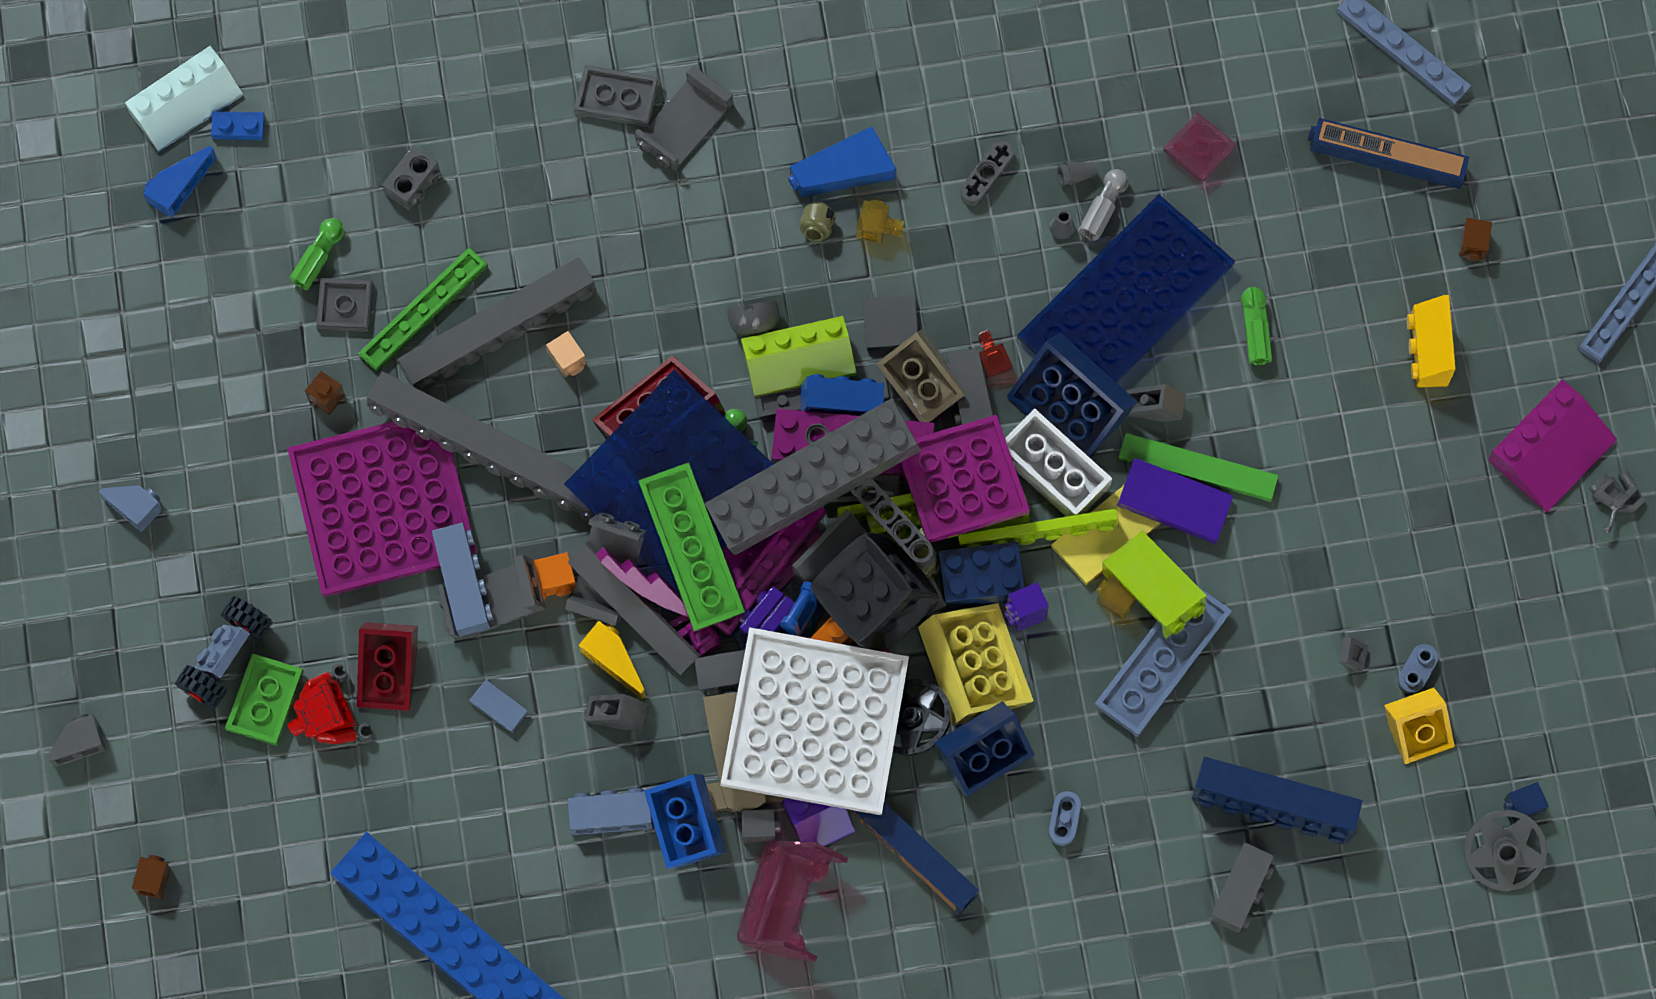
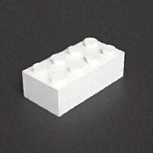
M1036 409L1005 438L1016 472L1066 517L1085 514L1111 487L1112 478Z

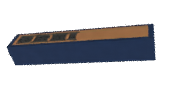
M1322 118L1318 119L1317 126L1311 125L1308 141H1312L1310 151L1457 189L1461 188L1469 161V156Z
M885 802L881 815L846 809L959 915L978 896L979 890Z

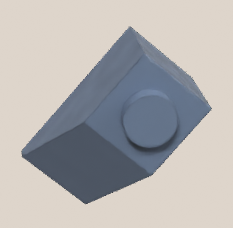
M140 485L102 488L99 491L102 499L140 532L163 510L159 503L161 498L150 488L146 491Z

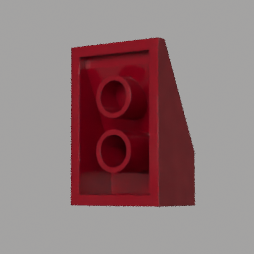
M365 622L359 628L356 707L410 711L417 658L418 626Z

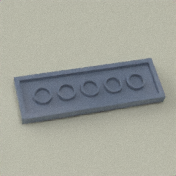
M1203 589L1201 590L1206 594V609L1202 615L1195 619L1191 618L1178 634H1171L1167 638L1162 635V625L1157 621L1094 705L1137 737H1139L1232 613L1231 609Z

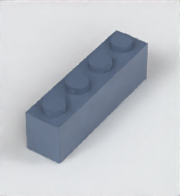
M462 522L433 530L432 534L457 633L462 637L491 629L489 620H493V614L490 604L485 605L483 595H487L484 580L478 579L477 570H481L477 554L472 555L470 546L475 545L471 529L466 530Z

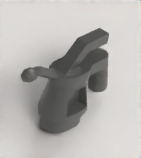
M1627 470L1618 475L1627 489L1625 493L1614 477H1609L1606 473L1589 488L1593 493V497L1609 507L1611 511L1609 525L1603 529L1605 534L1611 532L1616 512L1634 513L1646 501L1642 496L1633 505L1625 504L1639 489Z

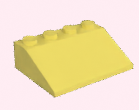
M998 603L935 614L918 626L937 683L949 699L952 710V725L967 723L1002 701L1010 709L1027 705L1034 701Z

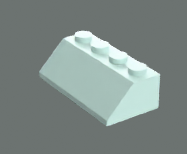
M209 46L126 101L125 104L132 118L156 150L160 152L211 118L212 112H220L243 96V93L225 64L212 47Z

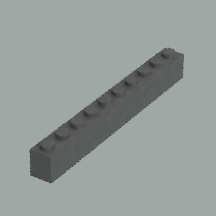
M383 371L367 396V407H369L372 413L378 416L385 415L393 419L392 421L399 427H409L415 430L416 434L425 440H430V438L435 440L443 449L462 454L463 458L470 463L477 464L478 462L486 466V469L494 475H504L514 485L521 488L525 486L533 490V493L539 498L545 500L549 498L557 502V505L565 511H575L587 522L593 516L599 515V513L607 514L615 500L616 489Z

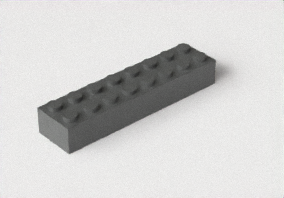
M891 398L706 502L705 506L727 547L734 555H737L917 454L921 449Z

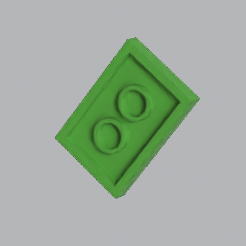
M252 654L225 729L277 746L304 670Z

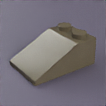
M923 330L916 332L876 363L920 422L929 423L965 395L940 352Z

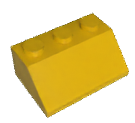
M1443 295L1415 304L1411 313L1407 314V329L1412 330V339H1409V353L1414 354V363L1411 364V378L1416 379V388L1448 387L1455 372L1449 295Z

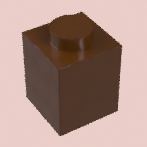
M1466 218L1462 228L1459 256H1465L1466 259L1471 261L1485 259L1489 249L1492 222Z
M321 370L305 390L308 401L329 415L345 396L342 385Z
M149 855L148 858L140 857L132 889L136 894L158 899L163 898L171 869L164 862V858L155 855Z

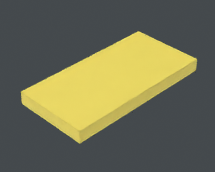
M1124 485L1090 512L1116 509L1118 526H1114V529L1105 532H1099L1098 529L1088 530L1087 534L1081 536H1072V533L1064 534L1051 544L1052 549L1085 586L1102 573V562L1142 530L1148 535L1162 524L1117 506Z

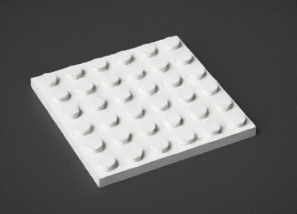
M749 628L720 786L881 815L909 657Z

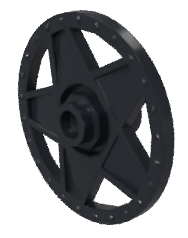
M923 679L905 680L904 688L913 686L926 688L914 697H911L903 690L896 734H900L902 748L893 746V753L914 756L925 753L934 748V742L944 737L949 729L952 717L949 699L940 687L930 681ZM938 696H940L944 704V718L932 711ZM923 733H937L928 743L919 747Z

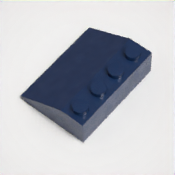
M1062 333L1057 334L1044 343L1007 395L1027 416L1036 409L1089 458L1097 452L1138 403Z

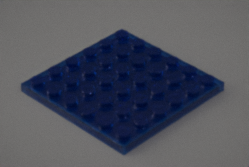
M673 370L564 483V486L595 515H599V513L609 514L614 517L615 521L621 523L625 521L633 522L640 526L639 529L645 530L646 534L639 557L653 570L655 569L680 595L638 481L689 462L705 504L774 464L683 377ZM706 508L721 550H723L726 543Z

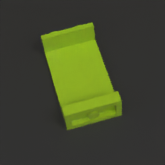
M1143 530L1102 562L1103 575L1109 581L1115 577L1162 625V635L1165 638L1171 634H1178L1185 627L1186 622L1191 618H1198L1206 609V594Z

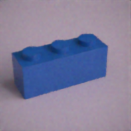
M813 374L809 377L807 376L801 384V411L861 416L884 403V383H877L874 379L854 381L845 376L831 379L825 378L821 374Z

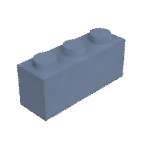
M642 788L629 789L628 793L617 794V791L613 790L603 791L598 796H590L589 793L574 794V798H568L569 824L572 836L652 829V816L644 789Z

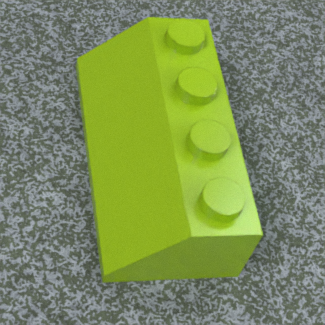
M843 316L741 339L743 356L754 398L799 388L805 378L813 374H821L825 378L831 379L839 376L851 377L857 375L850 339Z

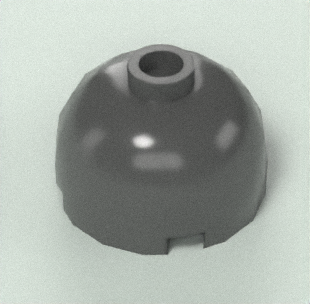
M768 301L727 308L730 327L740 337H751L773 332L779 321L778 302Z

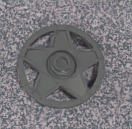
M1503 809L1490 812L1474 823L1466 837L1464 853L1466 863L1478 881L1492 889L1510 891L1528 885L1540 874L1547 857V844L1541 828L1532 818L1519 811ZM1502 816L1520 818L1506 830L1493 820V818ZM1532 827L1539 838L1541 854L1526 845ZM1480 828L1486 844L1471 852L1472 840ZM1476 867H1494L1498 883L1484 878L1476 870ZM1518 867L1535 868L1526 878L1513 883Z

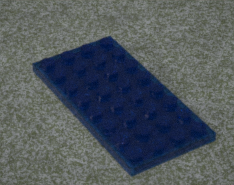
M1158 194L1018 333L1017 338L1033 353L1037 354L1047 340L1062 333L1117 383L1234 266L1235 260Z

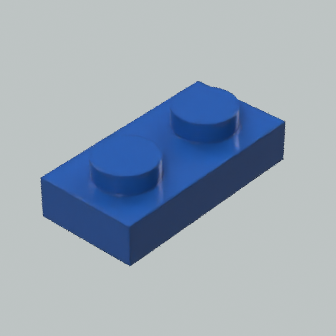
M212 112L211 137L212 139L264 140V112Z

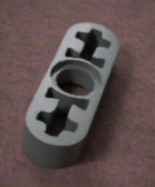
M997 141L994 143L963 183L961 199L965 204L970 206L978 205L1013 160L1014 149L1009 142ZM997 150H998L999 152H1002L1003 150H1006V151H1007L1006 156H1002V157L998 160V165H997V164L994 162V161L997 159V155H998ZM985 167L991 168L995 174L992 178L985 179L980 175L981 169ZM978 182L980 184L977 188L978 196L973 194L969 197L968 190L972 191Z

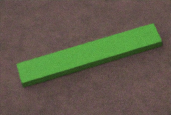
M469 247L358 353L359 357L378 373L486 270L488 264Z
M1125 433L1118 460L1132 463L1134 458H1137L1191 480L1269 502L1272 500L1278 475L1128 433Z

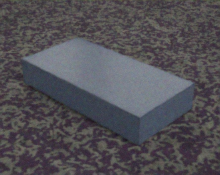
M487 680L482 683L469 700L472 705L510 733L515 731L528 714V710Z

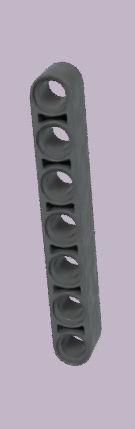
M812 424L806 430L805 439L810 445L813 443V437L817 433H824L826 436L831 432L822 424ZM873 479L850 491L917 566L925 568L935 562L936 552L931 543ZM876 490L877 495L873 500H864L867 491ZM885 510H894V515L891 519L883 520L881 518ZM905 528L911 529L912 533L909 538L904 540L899 538L901 530ZM928 548L929 554L924 559L916 557L919 549Z

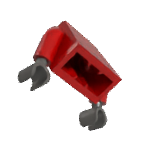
M336 664L332 668V673L325 672L306 682L299 695V699L294 703V709L298 718L288 723L289 730L294 736L305 732L308 738L317 739L320 743L328 744L352 742L356 738L363 742L372 739L373 735L364 736L361 734L362 729L371 727L370 724L363 723L359 726L358 730L353 728L357 725L339 684L347 681L348 673L342 676L336 675L337 672L343 670V665Z

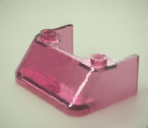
M770 842L763 851L737 932L738 941L748 947L790 960L816 961L818 956L804 950V937L795 932L810 882H819L824 879L828 874L830 862L847 863L848 858L816 842Z

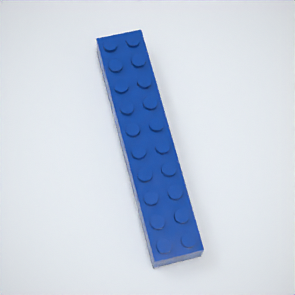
M365 832L330 872L336 882L474 999H564L368 832Z

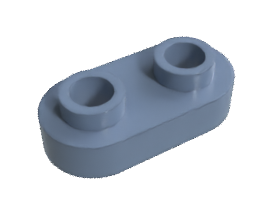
M1420 644L1413 649L1397 680L1400 690L1405 694L1414 695L1423 689L1438 661V654L1434 647L1428 644ZM1420 654H1428L1429 660H1422ZM1408 676H1415L1417 682H1409Z
M1061 792L1054 800L1048 834L1050 840L1059 846L1070 844L1076 835L1081 801L1073 792ZM1069 803L1072 809L1065 811L1062 808V804ZM1065 829L1067 835L1060 837L1057 834V830Z

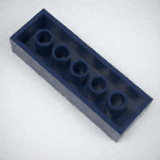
M1205 756L1199 768L1191 798L1203 807L1212 808L1214 805L1223 808V811L1228 814H1247L1251 820L1257 822H1265V820L1276 822L1275 825L1279 828L1289 830L1291 827L1301 829L1305 835L1317 837L1318 834L1328 837L1329 841L1337 844L1349 843L1356 830L1363 802L1361 799Z

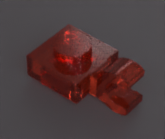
M989 330L980 332L978 340L984 350L979 352V356L987 378L1011 370L1013 366L1003 343L995 346Z

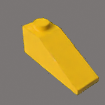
M598 621L579 644L580 652L643 700L646 696L645 689L618 636L619 631L611 624L607 623L604 625Z

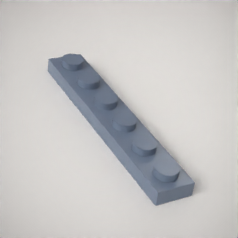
M1345 0L1337 8V14L1451 106L1454 107L1470 90L1471 85L1366 0Z

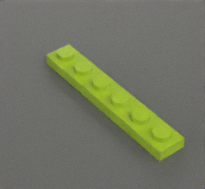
M1116 509L960 534L958 537L961 548L1011 542L1027 545L1034 543L1035 539L1040 538L1056 540L1064 534L1072 533V536H1081L1087 534L1088 530L1110 531L1119 524Z

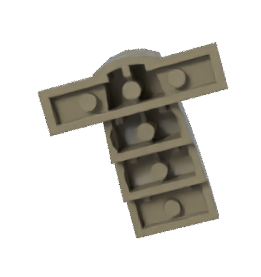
M737 692L703 697L713 757L719 778L718 783L706 784L714 812L727 810L732 813H742V811L759 810L765 807L766 804L779 803L787 799L720 786Z

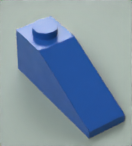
M208 146L159 172L154 179H150L146 183L143 193L147 203L173 218L217 159L214 149Z

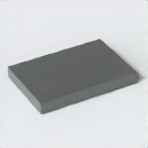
M585 65L574 107V114L649 127L660 78Z

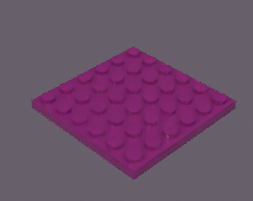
M392 421L287 448L323 598L439 569L441 567L432 531L462 522L466 530L471 529L452 452L443 449L438 442L431 438L430 440L421 438L416 434L415 430L409 427H399ZM475 545L470 546L472 555L477 554Z

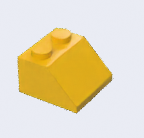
M1435 688L1384 705L1389 729L1404 764L1455 747L1446 702Z

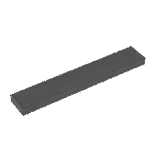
M588 542L585 543L568 563L679 675H682L700 654L640 594L610 572L599 561L596 555L597 551Z

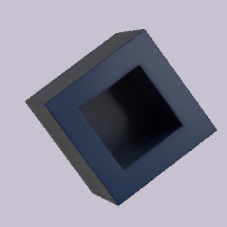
M1538 782L1508 793L1504 798L1505 803H1503L1504 809L1519 811L1530 818L1544 813L1549 807ZM1512 817L1513 820H1514V823H1515L1517 820L1520 819V818Z

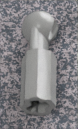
M1113 169L1105 175L1103 181L1105 187L1100 196H1097L1092 202L1078 229L1080 235L1090 241L1096 242L1100 238L1116 208L1114 203L1118 195L1128 188L1129 179L1123 170Z

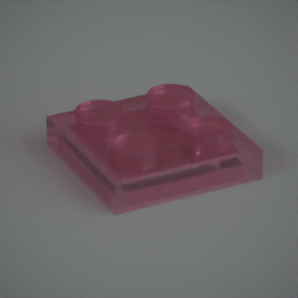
M1197 112L1164 147L1163 151L1198 181L1203 183L1236 149L1237 144Z

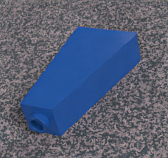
M871 126L790 166L788 180L794 191L798 190L801 196L805 197L890 181L896 178V167L874 128Z

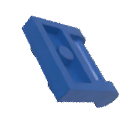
M804 582L800 588L801 593L788 616H785L780 623V626L788 635L810 638L824 614L821 603L811 589V582Z

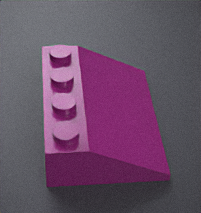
M1562 379L1492 451L1488 461L1548 513L1617 441V438L1583 396Z

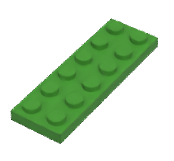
M689 462L639 480L640 488L694 632L744 614V608Z

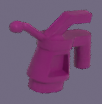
M680 615L669 622V624L676 628L684 622H690V619L685 615ZM690 622L678 631L684 639L690 636L694 649L701 657L711 655L722 646L719 634L711 626L694 632Z

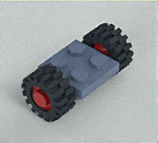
M235 596L230 599L221 613V616L230 622L232 626L223 624L222 627L217 628L211 637L212 642L208 648L198 655L196 666L186 665L175 682V685L180 690H183L191 698L196 699L199 703L211 709H216L227 693L226 688L213 678L222 677L249 635L260 641L273 623L271 618L267 617L261 610Z

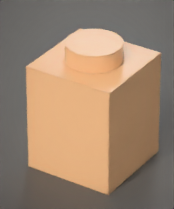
M568 331L546 344L549 356L564 378L570 374L574 376L580 373L587 364L584 353Z

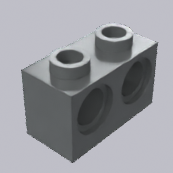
M412 146L382 184L385 195L410 211L414 205L417 206L423 200L424 192L429 185L433 186L439 179V164L436 160L415 146ZM418 167H427V170L423 173L415 172ZM404 186L412 187L409 192H400V189Z

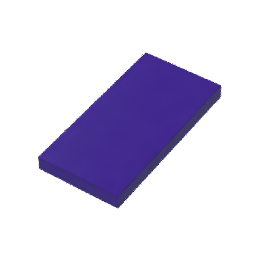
M1134 458L1117 506L1216 544L1233 496Z

